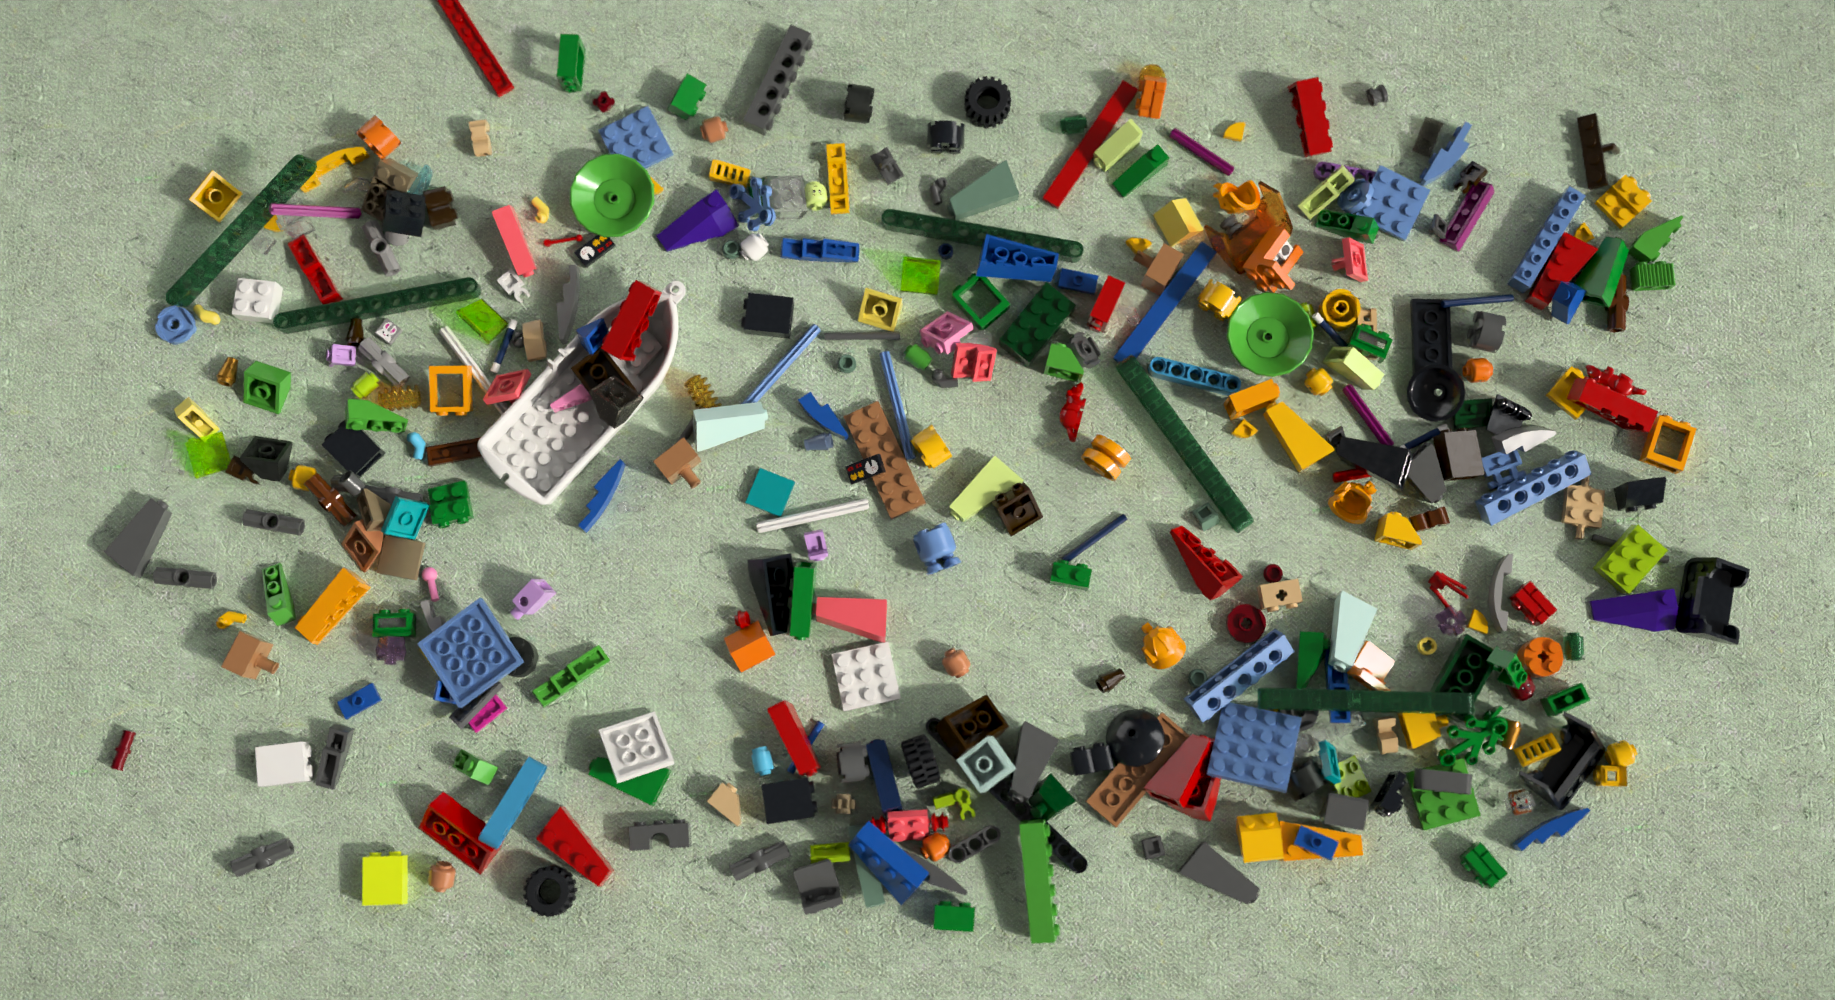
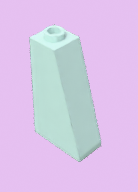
M761 402L693 410V440L697 452L764 429L765 421L768 420L767 410L763 409Z
M1344 591L1336 597L1334 603L1328 664L1333 666L1335 670L1346 673L1355 662L1377 608Z

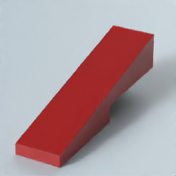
M303 234L288 243L320 302L326 308H329L343 300L306 236Z

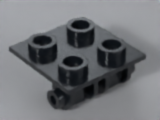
M1497 394L1486 430L1497 435L1513 428H1519L1522 426L1523 421L1531 419L1532 414L1527 408Z

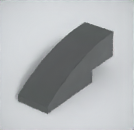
M334 724L330 727L326 746L322 749L315 785L332 790L336 788L349 752L354 728Z

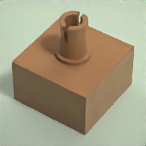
M1165 243L1154 258L1138 250L1133 261L1143 265L1148 270L1141 286L1160 296L1179 266L1184 254Z
M684 437L653 461L671 485L681 477L685 479L691 489L701 483V480L698 479L691 469L702 461Z
M239 631L221 667L241 677L256 680L261 669L274 674L279 667V663L267 658L274 644L255 635Z

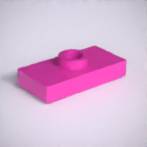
M496 694L468 724L475 733H478L508 708Z

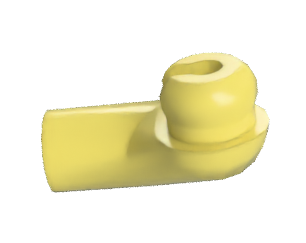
M535 197L531 201V204L538 210L535 220L538 223L544 224L549 219V207L538 197Z
M199 304L194 306L193 311L202 322L211 323L212 325L219 324L220 317L216 312L205 310Z

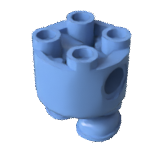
M946 522L935 526L930 532L929 529H924L913 536V542L920 560L927 567V575L962 563L958 557H954L953 552L956 549V544ZM942 558L944 561L943 567L936 560Z

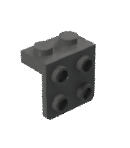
M830 859L794 869L793 874L805 915L815 914L820 910L835 908L843 904L841 889Z

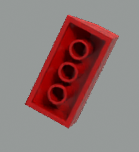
M442 792L428 805L419 826L420 830L480 875L502 846L501 844L496 850L479 841V836L486 823L445 792Z

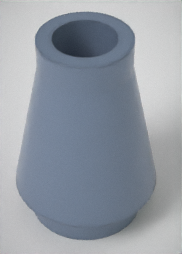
M823 432L812 438L805 439L806 451L829 450V448H833L831 433Z

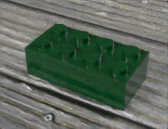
M1046 282L999 339V346L1029 368L1074 312L1076 304Z
M1468 634L1460 636L1423 703L1457 723L1464 722V718L1469 714L1493 670L1494 665L1487 663L1486 660L1494 649Z

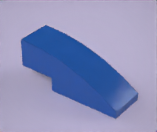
M811 392L798 399L800 406L806 414L820 427L843 440L849 439L847 432L828 403L821 407Z

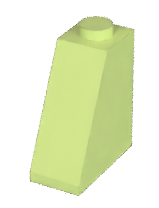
M1129 119L1094 152L1093 162L1097 168H1102L1106 172L1139 146L1143 132L1132 119Z
M1332 347L1323 360L1324 364L1362 389L1374 390L1380 385L1381 379L1384 376L1377 367L1354 347Z

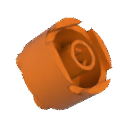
M376 115L356 132L381 160L386 158L401 144V141Z
M1539 637L1525 642L1517 653L1523 669L1533 678L1553 675L1560 670L1563 663V652L1560 644L1547 637Z

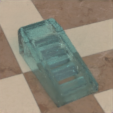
M424 165L407 193L424 196L423 192L428 191L433 171L428 165Z

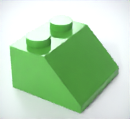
M1062 343L1051 344L1044 374L1080 383L1084 370L1071 349Z
M255 361L244 371L243 403L280 414L291 388V372Z

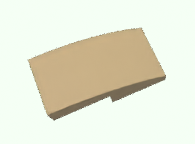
M539 319L523 323V338L528 362L547 358L542 321Z

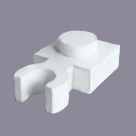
M512 268L497 279L510 296L514 293V297L519 303H522V300L519 298L520 294L525 293L528 297L530 296L525 288H521L524 283Z

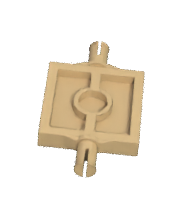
M1590 476L1582 479L1581 485H1570L1564 489L1561 523L1577 527L1576 539H1584L1585 528H1602L1605 490L1590 487Z

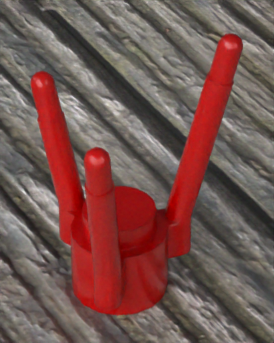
M1437 570L1428 580V583L1431 584L1429 589L1436 594L1450 614L1456 618L1457 615L1437 589L1442 590L1447 586L1467 599L1468 595L1454 585L1464 590L1467 587Z

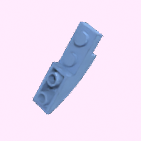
M1465 122L1462 127L1458 126L1452 135L1455 137L1453 142L1449 141L1444 150L1441 148L1437 154L1433 153L1428 161L1431 165L1428 169L1424 168L1419 177L1422 179L1420 185L1425 186L1432 183L1454 166L1470 145L1464 141V138L1469 132L1471 124Z

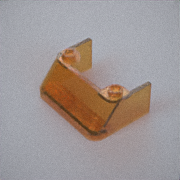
M1262 181L1258 182L1263 197L1260 199L1258 207L1254 209L1256 217L1229 238L1227 234L1219 233L1207 224L1204 226L1212 248L1237 274H1244L1246 272L1242 266L1271 226L1285 228L1290 235L1293 231V226L1280 192Z

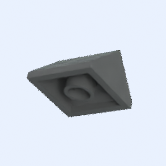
M1329 793L1319 813V817L1325 824L1364 830L1369 800Z

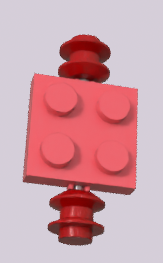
M927 809L888 812V821L886 822L883 816L879 820H875L873 816L872 820H868L884 834L887 827L889 839L896 842L906 840L921 841L929 836L928 827L930 825L934 832H936L937 828H942L943 832H945L944 828L948 827L947 815L944 816L942 812L941 816H936L935 812H933L930 820L928 819Z

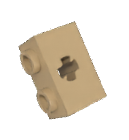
M1298 579L1263 584L1257 587L1261 610L1267 609V612L1278 611V607L1286 606V609L1298 607L1297 604L1303 602ZM1279 592H1281L1280 595L1283 594L1284 596L1281 601L1280 598L1277 599L1276 597Z

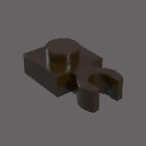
M1471 161L1460 173L1461 179L1455 181L1453 186L1455 190L1463 186L1460 190L1462 194H1466L1469 191V186L1471 184L1476 186L1488 171L1485 167Z
M234 455L225 473L242 481L248 477L250 482L259 484L258 481L254 480L255 473L239 457Z

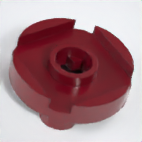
M1250 604L1239 605L1227 615L1226 628L1229 635L1236 642L1252 643L1258 640L1264 633L1266 627L1265 616L1260 609ZM1244 618L1251 622L1249 629L1241 626Z

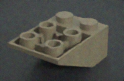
M392 158L379 160L361 210L383 222L386 191L392 190L415 194L422 175Z

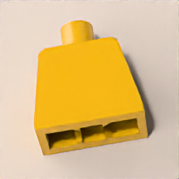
M1433 709L1397 713L1408 749L1417 748L1441 737L1439 728L1449 725L1447 716L1441 715L1436 717Z

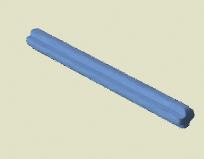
M812 324L741 404L758 402L820 333V328Z
M885 351L880 353V359L905 459L913 460L915 459V452L911 443V436L890 352Z

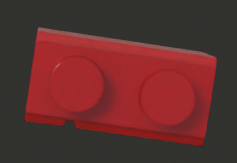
M1531 581L1524 583L1509 597L1512 601L1511 605L1517 611L1521 610L1525 615L1524 619L1532 626L1542 625L1557 611Z

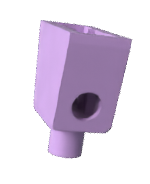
M531 579L512 600L516 606L510 613L517 620L524 614H534L556 592L544 579Z

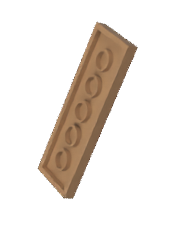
M876 401L845 415V422L862 458L866 459L876 454L881 455L886 472L872 477V480L891 520L925 505L926 502L879 402Z
M1163 712L1159 714L1157 719L1163 727L1165 740L1164 746L1157 758L1149 764L1140 767H1129L1118 763L1085 801L1115 828L1146 793L1145 785L1190 737Z

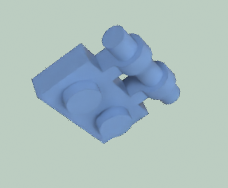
M1517 449L1507 455L1497 452L1482 458L1484 476L1492 475L1494 481L1487 483L1490 490L1498 489L1502 485L1513 482L1517 477L1526 475L1524 470L1517 471L1516 467L1523 464ZM1508 470L1510 475L1502 477L1500 472Z

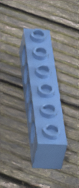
M1571 186L1561 194L1507 284L1521 293H1525L1531 287L1586 195Z
M1571 450L1558 459L1550 460L1547 465L1535 468L1531 473L1517 477L1513 482L1498 487V490L1482 495L1475 503L1482 521L1492 526L1592 474L1585 454Z
M1273 629L1186 696L1184 700L1194 716L1201 722H1204L1221 708L1226 707L1235 697L1240 696L1248 687L1257 683L1261 677L1271 672L1282 661L1287 660L1295 651L1285 635L1277 629Z

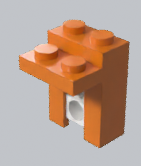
M1271 226L1242 266L1247 273L1246 276L1257 284L1256 287L1261 292L1275 293L1277 288L1292 290L1295 286V283L1287 274L1300 258L1303 251L1298 245L1295 244L1292 248L1287 242L1290 234L1285 228Z

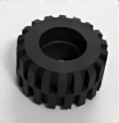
M983 76V80H980V78L975 79V83L972 82L966 90L964 109L967 118L971 117L970 121L973 124L977 122L978 127L985 125L984 128H988L989 125H992V128H994L996 123L1002 124L1003 119L1006 120L1011 106L1010 90H1007L1008 86L1006 84L1002 85V80L998 79L996 81L995 77L992 76L991 79H987V76ZM983 96H991L998 101V105L991 109H985L977 103V100Z
M922 734L902 741V752L914 786L919 789L939 782L941 776L928 738Z
M559 866L541 867L537 871H533L531 877L527 878V885L523 889L526 891V894L523 896L524 899H527V907H531L533 913H538L539 916L552 917L562 914L568 908H571L572 902L577 897L575 896L577 888H575L576 880L572 879L573 875L567 872V869L560 868ZM548 879L555 880L561 889L560 897L554 903L544 901L540 893L543 882Z

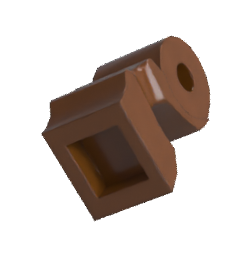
M1445 506L1436 508L1434 511H1427L1409 517L1416 532L1429 530L1436 525L1439 527L1446 526L1450 523Z

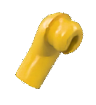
M227 611L218 618L216 626L219 629H225L234 622L244 624L247 615Z

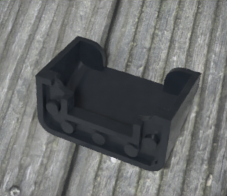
M1718 557L1689 559L1684 567L1675 623L1676 630L1679 633L1738 645L1740 631L1736 626L1729 625L1734 588H1741L1746 585L1750 569Z

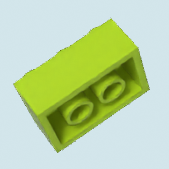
M1638 524L1631 525L1592 569L1621 594H1630L1668 550Z

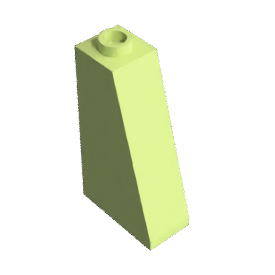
M994 456L949 506L951 511L949 514L958 521L960 519L964 522L990 506L997 494L1007 493L1012 490L1011 487L1014 484H1022L1024 480Z

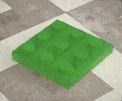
M1464 758L1456 759L1451 766L1437 764L1422 768L1468 774ZM1414 771L1406 772L1423 831L1481 816L1473 787L1471 795L1413 789Z

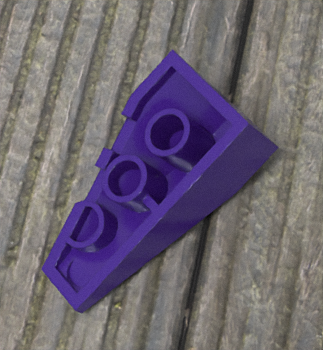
M716 189L661 231L657 238L668 252L696 242L723 237L739 227V224Z
M1675 589L1590 601L1594 621L1624 625L1652 632L1675 629L1678 612Z

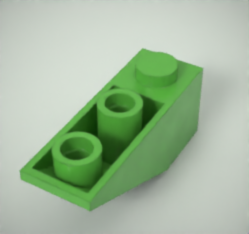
M1678 216L1643 232L1630 246L1628 254L1639 262H1654L1661 254L1658 252L1660 248H1664L1670 242L1671 238L1669 236L1671 233L1675 234L1681 227L1680 221L1683 216Z
M348 399L345 407L346 429L372 430L376 432L390 431L394 433L405 432L408 419L373 402Z
M278 563L262 569L267 614L277 626L296 620L294 603L282 564Z

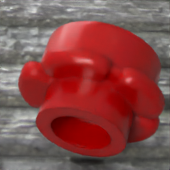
M739 610L737 615H735L737 627L740 626L741 629H744V627L750 626V616L747 611L741 612Z

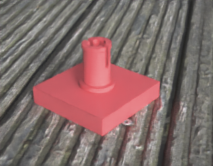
M1350 237L1342 239L1344 257L1332 259V264H1334L1332 265L1333 270L1337 271L1345 268L1346 276L1359 282L1368 281L1364 245Z
M524 369L496 375L483 398L486 405L510 401L513 404L519 398L531 377L530 371Z

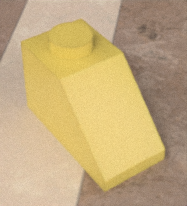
M189 397L174 409L177 417L204 442L220 430L210 417Z

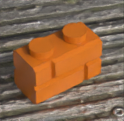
M1144 75V80H1140L1138 91L1141 92L1140 99H1136L1135 104L1138 116L1160 119L1167 78Z

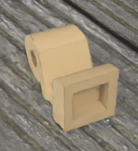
M486 119L469 122L475 156L492 155L491 141L486 133L490 130L489 123Z
M1392 716L1373 718L1377 745L1381 755L1398 752V737L1392 731V726H1395L1396 721L1395 717Z

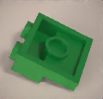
M467 481L428 489L431 505L429 508L434 526L440 529L450 527L451 523L465 524L469 522V519L474 518Z

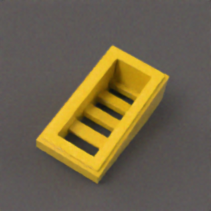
M713 159L709 178L710 181L729 185L740 184L747 188V181L749 180L751 170ZM718 168L721 169L719 175L716 174ZM725 170H728L727 177H724ZM735 171V178L731 179L732 173ZM740 173H744L742 182L738 181Z
M1551 732L1515 748L1513 751L1523 768L1558 753L1561 748ZM1539 743L1541 744V746H1542V748H1543V750H1544V752H1545V753H1543V754H1542V752H1541L1539 746L1537 745V744H1539ZM1530 747H1533L1537 755L1536 757H1534ZM1523 750L1526 751L1530 760L1527 761L1526 757L1522 752Z

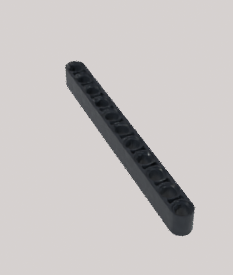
M938 718L929 719L926 723L927 733L956 760L948 746L943 743L939 733L929 730L931 722L939 723L941 720ZM1003 779L996 786L988 790L1020 822L1022 820H1030L1033 817L1031 814L1032 807L1027 802L1024 805L1026 808L1025 812L1019 815L1015 812V806L1018 803L1014 802L1011 798L1008 801L1001 799V791L1009 789V785ZM1049 824L1050 831L1054 833V840L1048 842V844H1051L1052 853L1071 871L1075 873L1086 871L1088 867L1086 858ZM1063 844L1069 848L1066 856H1061L1058 852L1059 847ZM1078 858L1083 861V867L1080 870H1076L1073 867L1074 860Z

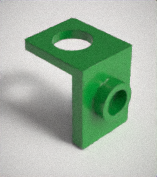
M1495 706L1492 710L1489 709L1482 718L1490 721L1492 718L1497 717L1503 707ZM1498 736L1497 742L1503 741L1504 738Z

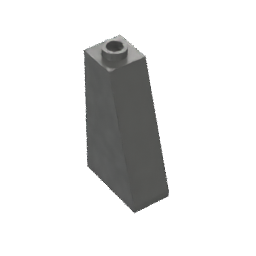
M151 498L104 552L132 576L141 578L171 518L172 512L167 509L169 505L161 499L157 501Z
M1024 721L1019 730L1013 762L1016 769L1011 773L1007 794L1014 802L1023 803L1024 805L1030 798L1059 742V739L1027 721Z
M1203 841L1177 871L1182 876L1247 905L1249 903L1253 904L1259 897L1258 892L1260 888Z

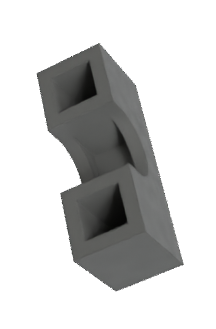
M685 819L673 820L674 824H666V820L654 821V825L646 826V822H634V826L629 827L630 851L652 849V840L658 833H663L668 837L669 848L692 847L691 823H685Z

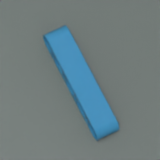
M1162 357L1153 358L1148 366V373L1154 378L1226 396L1238 392L1241 387V381L1237 376ZM1153 364H1159L1162 370H1154ZM1171 369H1178L1180 371V375H1173ZM1190 373L1197 374L1199 379L1192 380ZM1208 378H1215L1217 384H1210ZM1227 383H1234L1236 389H1229L1227 387Z
M531 757L527 758L481 832L479 841L496 850L500 847L547 769L545 764Z

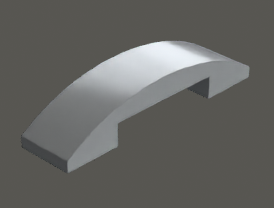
M1507 554L1502 557L1493 572L1489 586V611L1493 625L1498 633L1507 631L1508 612L1501 611L1503 576L1509 575L1512 572L1513 554Z

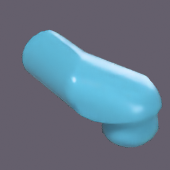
M416 432L409 433L407 441L411 442L415 448L412 458L422 460L426 443L420 434Z

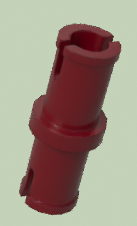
M123 730L119 745L115 747L116 753L110 768L123 771L127 756L131 754L130 748L136 733Z

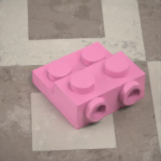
M947 311L919 330L921 342L926 348L933 347L938 354L943 352L948 355L955 350L956 343H961L960 338L973 330V325L971 322Z

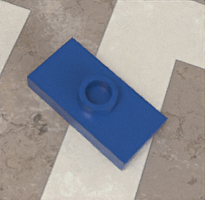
M1062 268L1058 288L1095 295L1099 276Z
M371 683L337 703L345 719L348 720L379 703L382 699L374 683Z
M1301 825L1293 845L1331 861L1339 842Z

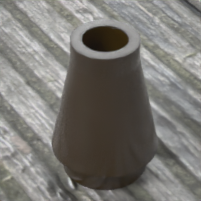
M351 319L345 339L348 346H356L358 348L365 339L362 326L363 321L361 319Z
M1121 668L1098 676L1095 682L1102 693H1109L1125 678V674Z

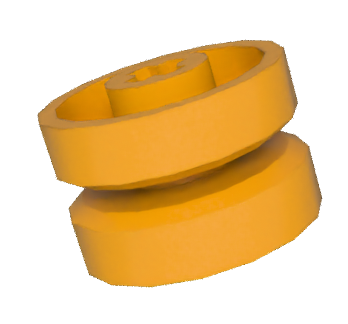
M1097 434L1091 442L1093 448H1087L1081 458L1099 475L1108 480L1115 481L1121 473L1119 467L1125 468L1131 457L1114 441Z

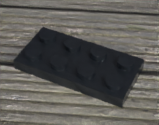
M1411 299L1413 374L1422 367L1432 364H1441L1452 368L1450 307L1442 308L1441 306L1442 300L1449 299Z

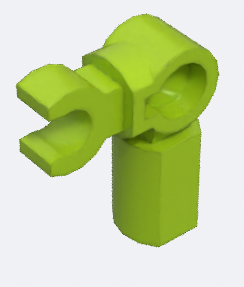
M958 788L953 794L952 792H947L932 797L936 810L955 805L954 802L957 801L958 807L962 808L960 811L962 820H965L964 813L966 811H970L972 817H975V811L969 805L971 804L970 793L966 788Z

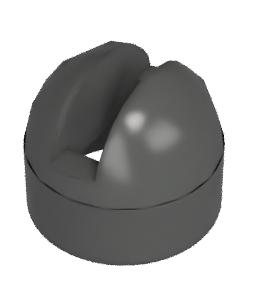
M514 333L511 338L513 345L517 348L524 347L523 333Z

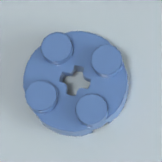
M1363 178L1355 179L1344 193H1340L1337 200L1338 206L1345 213L1352 214L1371 205L1372 201L1370 199L1373 196L1374 188Z
M170 306L162 310L157 317V324H155L159 337L173 345L186 342L197 330L194 316L185 308ZM174 321H176L177 323H180V325H179V327H178L177 329H175V328L172 329V328H171V327L174 326V325H173V322H174Z

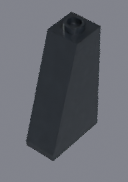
M1343 436L1336 445V453L1341 461L1399 491H1403L1413 457L1409 449Z

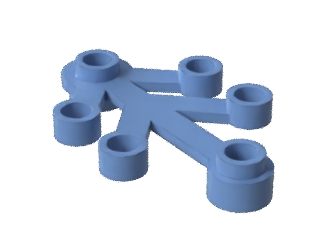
M753 177L750 181L753 198L746 193V188L740 184H733L730 187V197L732 199H742L751 207L746 211L739 212L738 221L748 223L750 231H758L762 224L771 226L775 221L776 214L774 209L770 207L769 197L772 194L771 186H762L761 178ZM760 195L762 196L763 206H761ZM757 213L759 214V217L757 219L750 220L751 216Z

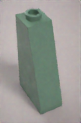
M1007 160L1001 162L949 198L947 209L950 217L954 216L955 221L1017 201L1019 199V192Z

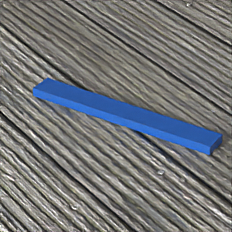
M1204 242L1198 245L1115 354L1113 359L1127 370L1131 367L1217 252Z

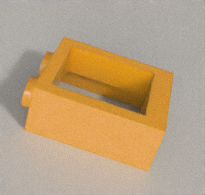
M472 365L429 366L430 412H436L437 416L448 415V412H455V415L461 416L473 411ZM437 374H463V407H438Z
M1269 379L1229 395L1223 404L1232 421L1275 402L1279 397L1280 390L1277 383Z
M1659 415L1655 418L1647 435L1639 461L1674 474L1682 472L1697 428L1691 427V424L1684 421L1672 420V417L1668 415ZM1661 426L1685 434L1677 460L1653 452Z

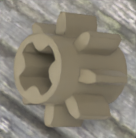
M837 794L836 799H832V808H836V814H850L851 809H855V800L851 799V794Z

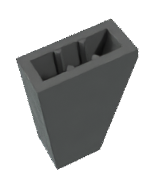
M1425 442L1413 453L1406 479L1426 502L1437 503L1443 498L1442 494L1447 490L1435 448L1432 443Z

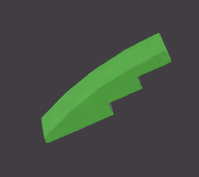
M600 645L568 664L566 668L534 689L532 693L542 708H544L607 664L610 659Z

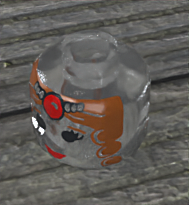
M1526 788L1510 790L1507 793V799H1504L1507 811L1511 810L1515 816L1531 813L1533 807H1535L1532 792Z

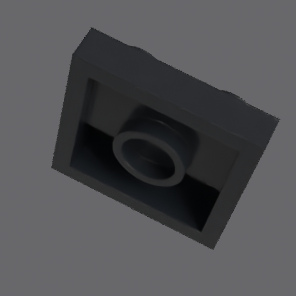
M1401 771L1389 772L1371 804L1375 808L1374 812L1382 817H1390L1391 814L1401 809L1403 805L1401 800L1404 796L1397 793V791H1401L1404 787L1406 774Z

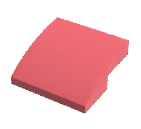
M956 343L951 370L952 377H971L973 382L991 381L997 352L996 348L981 344Z

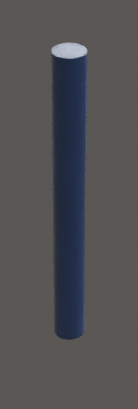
M1506 294L1442 300L1441 306L1445 308L1514 301V295Z
M1124 514L1120 515L1061 559L1070 562L1128 520Z

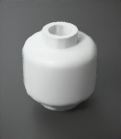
M752 233L741 242V254L746 260L758 261L768 252L767 246L769 244L761 234Z

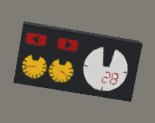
M596 235L574 253L585 268H587L616 245L610 237Z
M880 454L845 466L851 485L886 472Z

